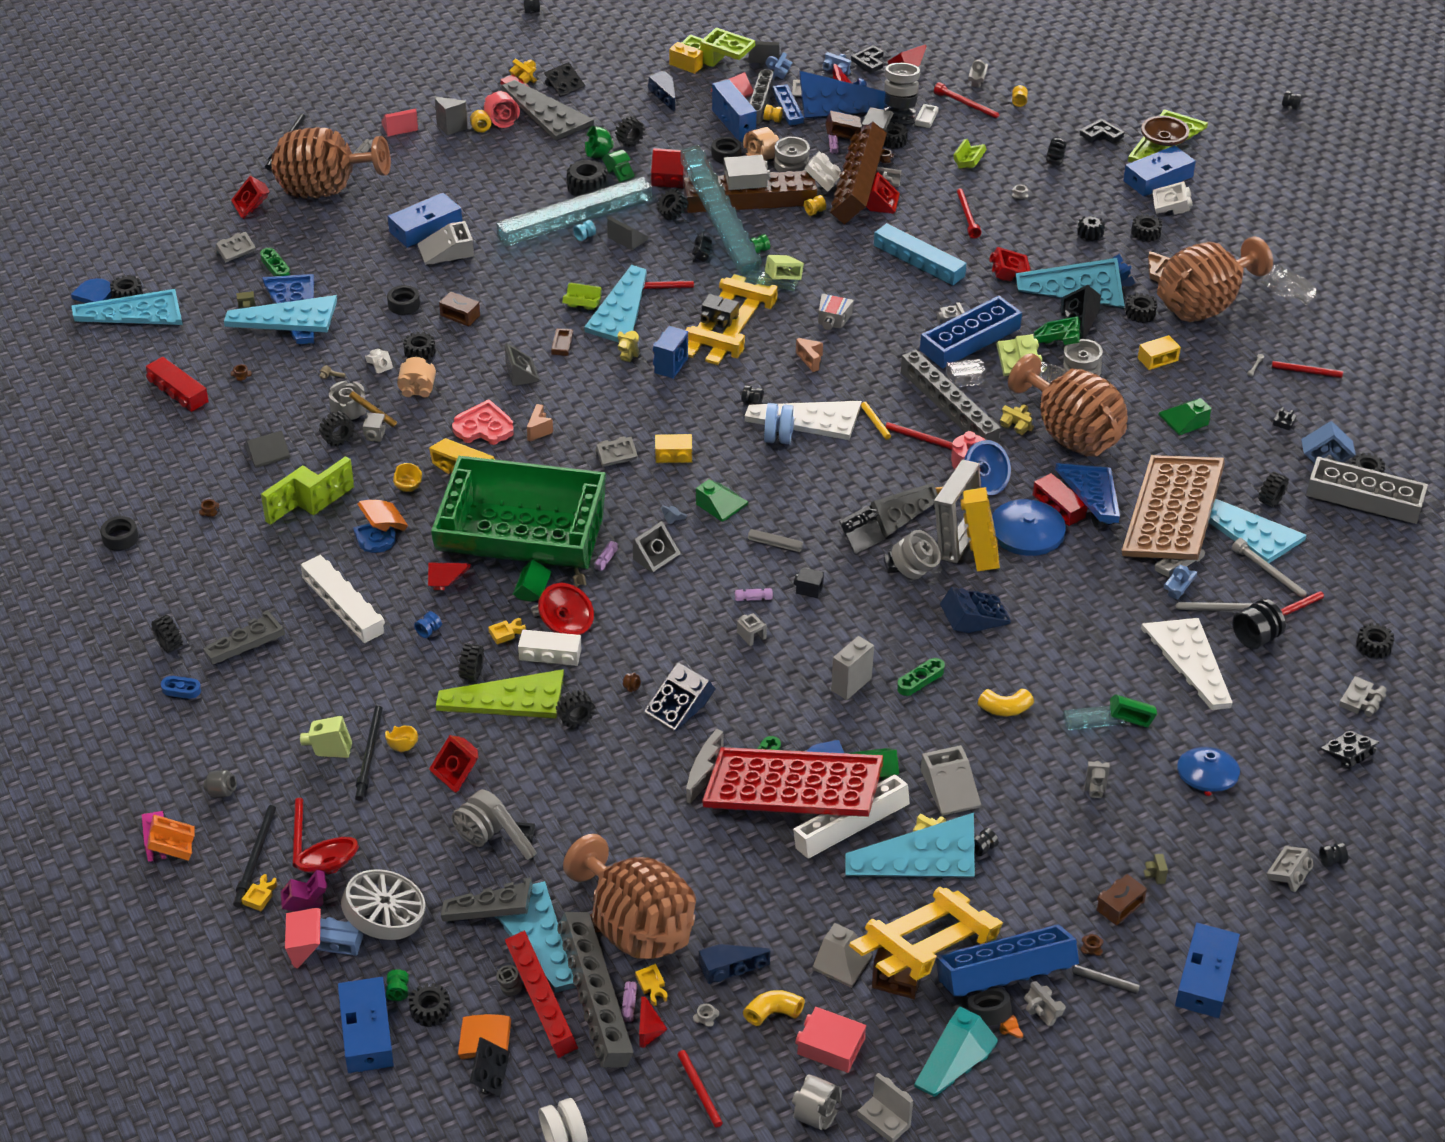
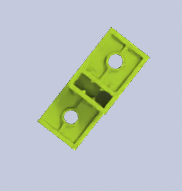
M715 28L704 39L689 35L681 42L703 51V64L712 67L725 56L740 60L755 47V40L719 28Z
M345 456L319 475L302 465L261 493L265 522L271 525L297 506L314 516L354 488L351 459Z

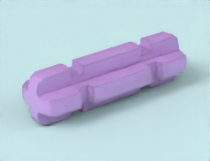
M829 135L830 152L837 154L839 152L838 138L836 135Z
M610 541L594 562L596 570L602 571L618 549L616 542Z
M764 588L763 591L761 589L735 590L736 601H744V599L746 601L762 600V598L764 600H771L773 598L771 588Z
M627 981L624 988L621 1014L624 1022H632L637 983Z

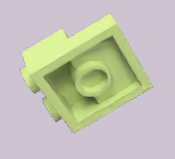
M1033 334L1016 336L1015 339L998 341L996 344L1003 376H1009L1017 361L1029 353L1037 355L1042 363V357L1037 354L1036 350L1039 348L1038 340L1034 339Z

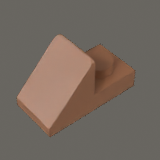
M798 338L796 339V354L812 372L819 370L820 357L823 355V343Z
M536 404L527 425L528 441L536 440L553 432V420L546 418L543 405Z

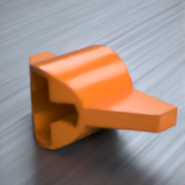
M1014 1015L1010 1016L1005 1022L1000 1023L1001 1034L1009 1033L1017 1038L1023 1037V1033L1019 1029Z

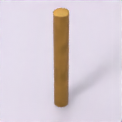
M354 391L349 394L348 397L371 413L385 414ZM385 414L383 421L394 427L397 421Z

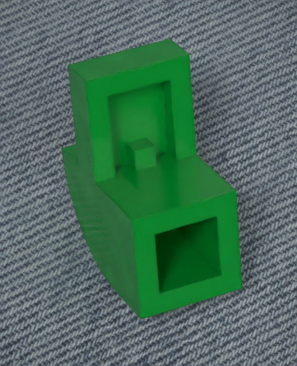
M624 150L609 153L602 158L608 172H614L619 183L635 177L629 164L630 158Z

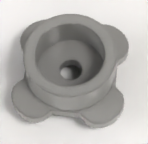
M1016 185L1012 189V196L1014 198H1028V189L1025 185Z
M702 1004L698 1007L697 1014L693 1016V1020L696 1023L705 1024L706 1027H712L715 1018L719 1016V1011L710 1004Z

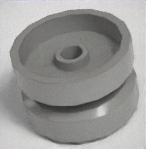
M893 63L886 66L885 92L901 97L912 96L918 93L919 82L917 80L920 77V69L917 66L908 63Z
M785 137L778 140L775 144V169L778 172L805 170L809 163V143L799 137Z
M1080 339L1079 343L1066 345L1064 347V374L1070 369H1083L1100 376L1103 353L1101 346L1089 339Z
M914 530L893 546L892 559L903 575L911 579H919L940 563L941 553L937 543L928 533L922 530Z

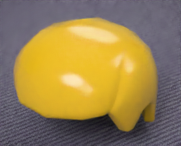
M412 463L400 464L396 467L393 483L397 489L403 492H412L420 486L422 472L418 466Z
M394 726L391 733L389 731L385 732V738L391 749L397 752H404L410 750L417 743L418 733L412 726Z

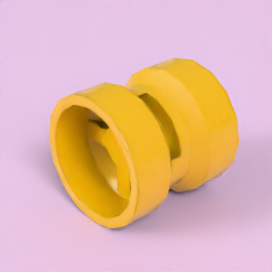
M1021 85L1014 87L1012 103L1015 106L1022 107L1026 105L1028 95L1026 87Z
M767 104L764 110V120H774V122L780 123L783 116V108H775Z
M818 195L813 199L805 200L804 208L806 213L812 216L817 211L822 212L826 210L825 199Z

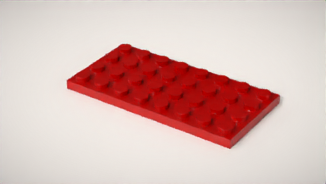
M721 747L702 800L703 807L869 817L883 765V755Z

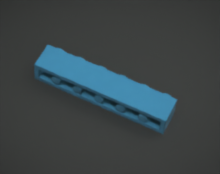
M887 223L874 232L875 247L951 285H955L965 277L966 262Z

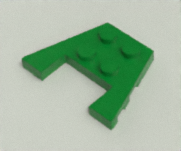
M1077 316L1046 322L1034 332L1035 336L1033 337L1038 340V343L1044 342L1045 344L1058 339L1063 341L1064 345L1079 343V318Z

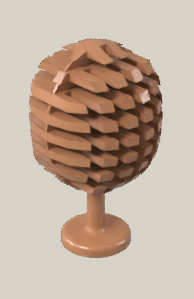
M315 127L303 130L298 129L284 134L279 139L278 145L275 148L271 164L273 175H275L277 183L280 184L286 194L290 195L292 192L294 197H299L300 194L302 198H307L308 195L311 198H320V196L327 197L331 194H338L342 189L346 188L347 180L353 170V164L373 162L376 172L384 176L388 175L390 171L391 158L388 143L383 136H376L373 139L371 152L352 154L347 142L345 145V141L339 132L334 131L333 134L331 129Z
M1255 236L1243 242L1241 258L1238 260L1219 243L1207 242L1187 247L1177 252L1164 266L1158 283L1157 295L1164 301L1167 308L1174 312L1182 321L1193 322L1213 317L1223 312L1235 300L1242 284L1243 268L1246 267L1255 276H1264L1270 273L1273 267L1271 250L1265 241Z
M1033 353L1023 356L1014 365L1008 378L1009 389L1015 393H1023L1033 385L1042 391V402L1040 403L1042 421L1048 433L1064 447L1085 456L1097 457L1107 448H1110L1112 445L1114 446L1122 435L1125 434L1128 420L1125 401L1121 393L1104 378L1083 369H1070L1063 376L1048 383L1039 377L1042 363L1041 359Z
M598 834L585 835L573 843L564 858V872L570 879L577 882L587 881L596 875L599 877L597 888L594 891L592 919L602 934L613 945L615 943L619 950H623L624 953L639 959L663 957V954L664 956L672 954L676 950L688 945L690 932L695 921L696 897L693 890L683 878L679 877L678 873L673 872L664 863L648 857L629 858L614 863L613 866L606 867L605 863L608 859L609 847L606 840Z

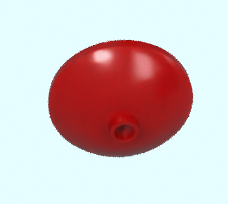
M555 583L547 587L539 598V614L545 625L553 632L582 635L591 627L594 619L592 603L587 595L576 586L568 583Z
M338 837L325 840L300 853L295 863L297 868L305 873L314 874L316 870L324 871L325 874H333L355 856L359 845L357 840L352 837Z

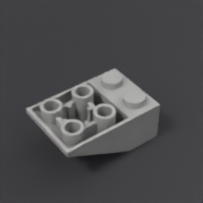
M465 221L450 223L418 243V248L425 265L474 256L473 239Z
M962 746L922 754L921 772L941 816L981 807L969 760Z

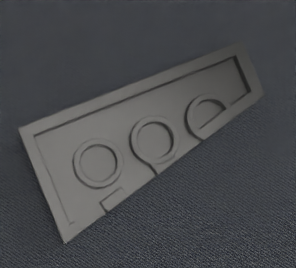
M934 483L871 502L872 509H877L879 512L877 521L884 537H887L934 504V500L938 496Z
M267 610L262 613L263 616L258 620L253 618L248 621L249 625L243 629L238 627L233 630L230 637H222L203 649L204 654L212 665L220 663L225 659L256 648L261 644L276 640L278 637L285 635L284 628Z
M531 877L526 878L524 883L516 885L513 882L504 884L505 888L492 891V888L484 889L479 895L475 896L469 893L446 899L443 902L441 911L442 921L527 914L533 886Z

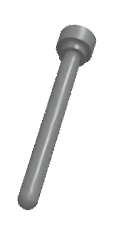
M1239 538L1234 542L1232 550L1235 553L1246 555L1302 598L1306 596L1305 590L1250 550L1248 543L1244 539Z
M1178 602L1176 608L1178 610L1241 611L1244 608L1250 607L1253 603Z

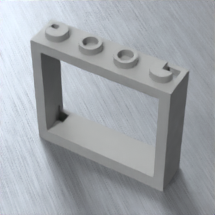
M961 460L934 500L941 560L957 563L970 544L969 540L971 538H968L966 529L968 524H965L964 518L957 527L955 502L961 493L964 499L963 491L981 488L980 463Z

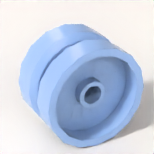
M767 404L764 442L774 443L777 438V432H779L781 444L791 443L794 429V405L784 404L781 409V415H779L778 404Z

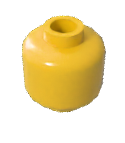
M476 110L470 116V123L475 131L483 133L490 128L491 119L486 111Z

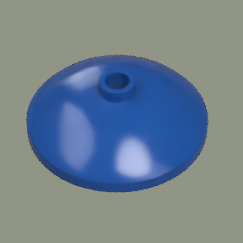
M982 440L974 443L968 449L964 460L980 463L981 488L986 487L988 495L998 494L1007 486L1010 479L1011 465L1006 451L994 441Z
M1197 747L1188 750L1180 756L1177 764V771L1181 779L1188 785L1203 791L1216 792L1231 788L1237 783L1240 776V767L1237 761L1227 752L1213 747Z

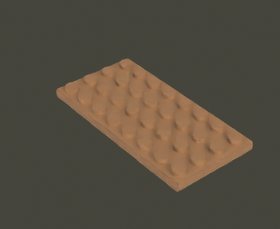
M1151 455L1124 541L1122 556L1198 560L1225 465L1224 458Z

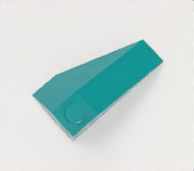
M959 1006L948 1022L917 1078L914 1087L935 1097L953 1084L955 1079L964 1072L968 1073L979 1061L983 1062L988 1058L998 1043V1039L979 1015Z

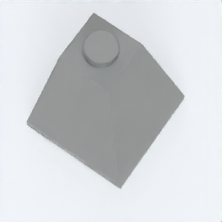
M834 923L823 939L813 965V970L852 988L873 954L871 952L863 956L858 954L849 946L850 942L859 938L856 933Z

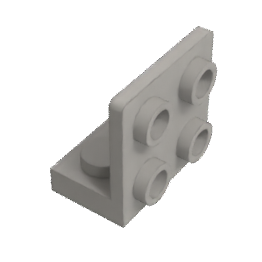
M878 1073L875 1075L873 1097L857 1111V1116L889 1142H895L911 1127L913 1099L907 1092L896 1087L889 1078Z

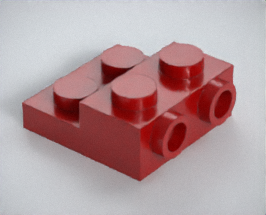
M997 247L990 255L989 261L993 263L992 272L1001 280L1012 281L1016 277V273L1031 271L1027 255Z

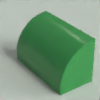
M532 559L522 569L512 595L524 601L539 600L542 592L545 590L551 571Z
M1117 694L1113 695L1110 699L1111 717L1149 727L1157 715L1154 705Z

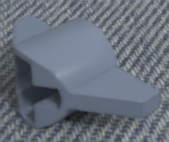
M661 506L668 524L674 523L675 520L686 519L687 517L686 514L681 513L674 506Z

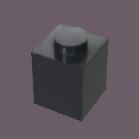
M802 567L800 573L796 574L794 578L796 594L819 598L824 584V572Z

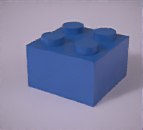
M668 326L665 332H662L652 349L654 352V373L674 379L688 359V331Z

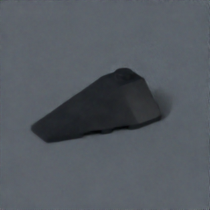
M1089 285L1061 297L1060 312L1064 319L1077 316L1079 318L1080 339H1086L1100 309L1101 295Z

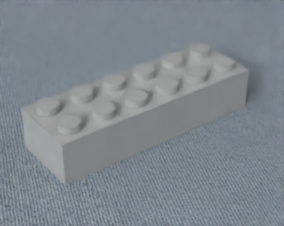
M1317 456L1306 496L1417 524L1428 484Z

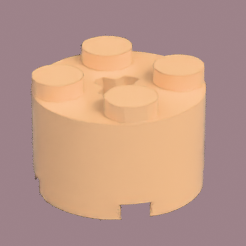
M768 127L746 133L743 139V146L748 151L746 155H763L764 161L774 158L775 144L779 138Z
M411 357L406 359V362L401 364L397 381L402 395L405 397H411L412 395L429 397L433 389L436 369L432 363H426V360L423 358Z

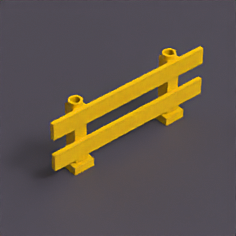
M736 274L732 278H722L719 283V288L722 289L719 297H723V300L725 298L733 300L738 295L747 299L739 309L737 319L732 320L731 326L727 327L723 334L712 331L715 323L711 321L707 324L700 322L697 327H687L688 357L693 358L700 346L705 344L713 347L705 362L719 365L727 351L731 352V357L738 359L745 345V335L740 334V332L761 302L765 303V308L771 309L777 301L778 286L758 281L756 285L745 282L746 277Z
M938 887L933 893L934 902L887 925L880 920L871 919L865 926V930L868 931L867 934L850 942L849 946L861 956L883 946L893 955L878 962L875 967L888 977L910 967L912 970L909 976L917 981L930 974L937 957L936 953L975 933L979 935L977 942L980 944L994 941L997 939L1003 922L998 918H994L985 910L980 912L969 905L970 899L958 890L951 892L947 888ZM949 913L960 921L914 945H911L902 938V936Z

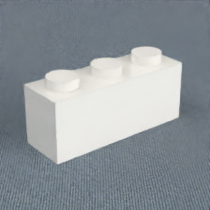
M522 630L518 645L519 660L578 666L581 653V635Z

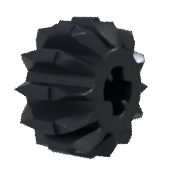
M1053 138L1048 148L1046 162L1051 165H1061L1065 156L1067 142L1059 138Z
M1089 215V217L1083 216L1082 219H1079L1077 234L1080 235V238L1093 242V240H1099L1103 237L1105 222L1101 218Z

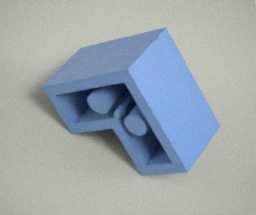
M1332 421L1301 439L1304 454L1314 464L1317 456L1325 458L1331 455L1336 461L1344 463L1356 455L1353 441Z

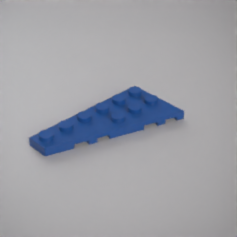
M799 71L804 118L826 117L830 111L848 115L868 113L870 107L883 110L884 106H886L884 103L885 91Z
M314 274L262 277L263 283L275 304L314 298ZM289 330L296 344L314 343V332Z
M1056 463L1055 470L1099 521L1106 524L1119 523L1120 514L1111 468Z

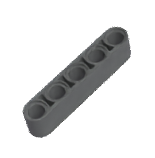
M771 70L759 72L750 100V104L757 111L756 124L762 122L764 110L772 91L773 72Z

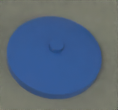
M1029 499L1013 500L999 506L992 514L997 544L1012 553L1025 556L1043 555L1055 550L1064 540L1065 521L1055 508L1046 503Z

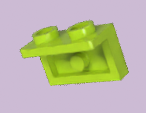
M964 139L954 153V161L957 163L958 168L975 167L987 150L985 144L971 146L969 140Z
M569 283L567 294L563 296L562 303L567 304L569 307H577L579 305L584 306V309L592 310L600 304L602 288Z

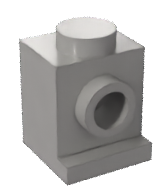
M958 302L956 306L940 308L937 313V319L939 323L943 324L965 312L960 302Z

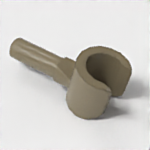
M325 365L321 368L320 372L322 373L319 376L322 379H327L329 375L345 378L346 374L332 371L329 366Z
M574 568L575 576H573L575 586L586 585L585 575L580 574L578 568Z

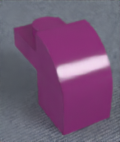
M316 870L307 883L290 879L281 891L282 909L296 912L321 907L323 905V894L327 888L324 871Z

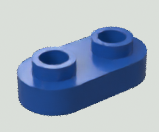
M168 676L161 681L162 692L167 696L192 699L201 693V685L197 679Z

